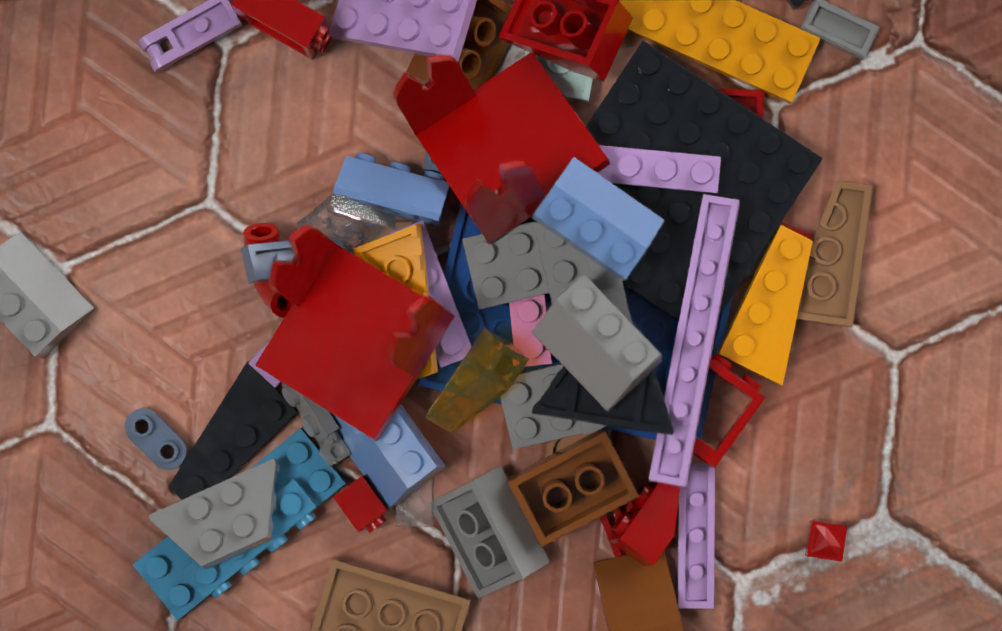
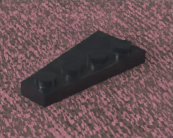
M249 361L241 370L169 485L181 500L231 478L298 413L294 407L287 403L275 387L248 364Z

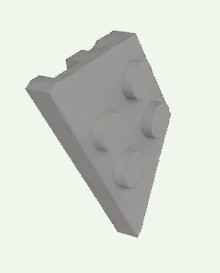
M273 458L148 515L149 519L204 569L213 567L272 540L274 524L272 513L275 510L277 497L274 489L276 473H279L280 465Z

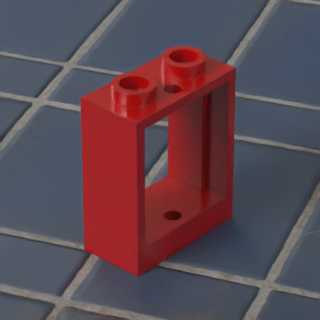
M234 0L231 4L240 20L311 60L314 59L317 53L322 55L330 43L332 36L328 34L330 28L325 16L297 0Z
M716 353L710 360L709 370L751 400L715 450L696 437L693 455L711 468H716L766 398L759 392L762 388L760 384L747 375L740 379L730 371L733 365Z

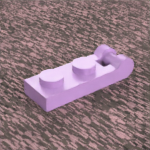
M208 0L138 40L141 49L144 52L147 51L152 59L150 65L154 72L159 73L171 67L175 62L241 27L242 24L229 0ZM168 39L173 48L164 53L160 43Z

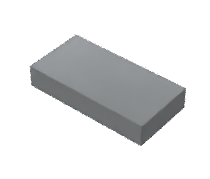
M813 0L800 27L801 30L821 38L820 41L862 61L865 59L880 28L824 0Z

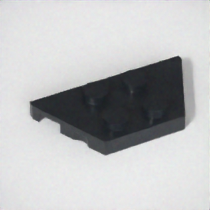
M563 366L532 409V414L670 436L674 434V428L655 370L650 372L607 412Z

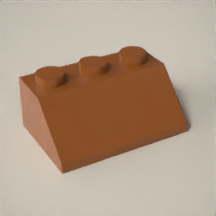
M477 0L458 61L472 90L495 76L510 44L499 38V34L511 11V7L501 0ZM414 54L406 73L418 79L423 85L431 79L428 76L427 57L430 56Z

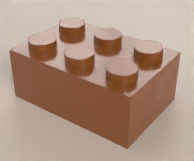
M604 428L507 478L508 484L541 547L639 497Z

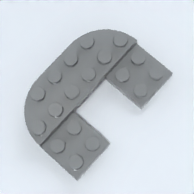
M537 221L518 225L490 244L487 243L482 234L462 239L479 309L550 293L553 304L558 297L584 274L631 322L622 281ZM561 363L496 378L513 450L578 434L586 435L606 426L532 414L533 406L543 396L558 371L563 368Z

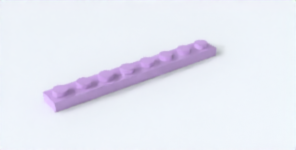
M703 194L664 397L674 428L673 436L657 434L649 481L687 487L740 201L737 199Z

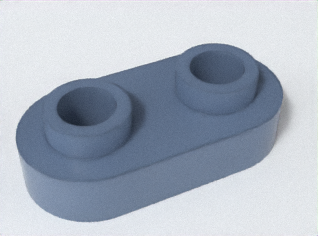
M138 409L127 417L125 432L128 438L154 464L165 470L176 469L182 466L188 456L187 444L156 412L150 409ZM140 420H146L149 424V429L144 434L137 430V424ZM166 445H171L174 448V455L170 459L165 458L162 454V450Z

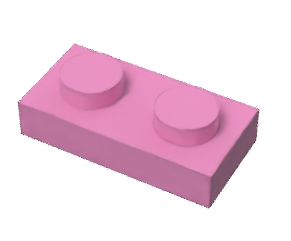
M545 294L509 302L516 368L552 364L551 352L532 333V330L546 314Z

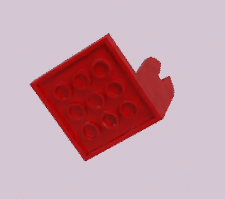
M530 52L474 90H472L455 58L451 55L442 54L427 57L428 76L431 79L427 83L422 85L418 79L404 72L393 91L394 101L412 131L488 244L534 215L573 157L596 173L610 165L609 159L533 52Z
M306 224L288 237L291 248L296 253L291 262L288 260L273 261L269 285L271 289L291 301L293 305L255 366L378 442L455 316L434 298L418 294L340 247L316 227Z

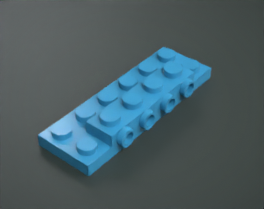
M302 428L253 466H258L273 458L280 465V471L276 473L274 489L277 497L275 510L272 513V521L274 522L272 540L213 567L204 569L167 536L133 564L177 621L210 594L216 599L232 586L228 581L239 571L245 576L260 563L256 558L267 548L273 553L288 540L284 535L295 525L299 530L304 528L316 518L312 511L346 484L333 466L329 467L319 455L318 447Z

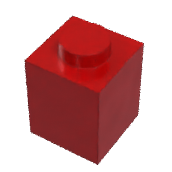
M364 475L333 497L358 532L366 528L371 533L387 521L383 514L388 509Z

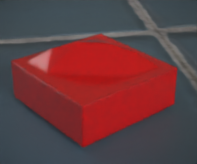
M810 520L805 556L842 562L847 526Z

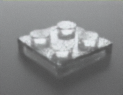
M331 194L298 222L297 229L306 224L312 225L337 245L355 255L353 248L382 238L395 229L396 216L385 213L378 207L365 206L351 201L346 196Z

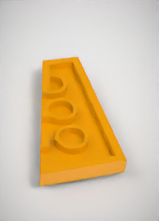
M421 224L412 225L353 248L355 255L418 294L429 296ZM436 349L416 380L438 372Z
M779 225L716 353L779 386H783L813 242L782 225Z

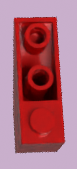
M650 481L648 485L644 483L637 490L639 497L633 499L635 504L628 514L624 512L616 520L612 527L615 533L609 540L642 566L655 565L674 537L680 487Z

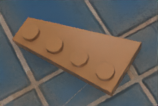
M844 181L836 182L812 242L796 320L853 328L873 185Z

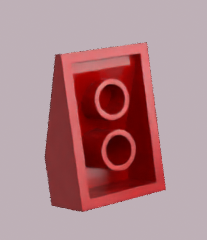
M515 0L499 34V38L525 51L533 52L534 55L572 72L604 82L633 17L619 0Z

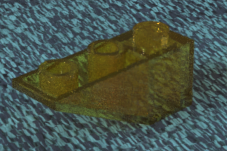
M484 328L426 414L425 419L451 433H455L507 392L529 359L511 342Z

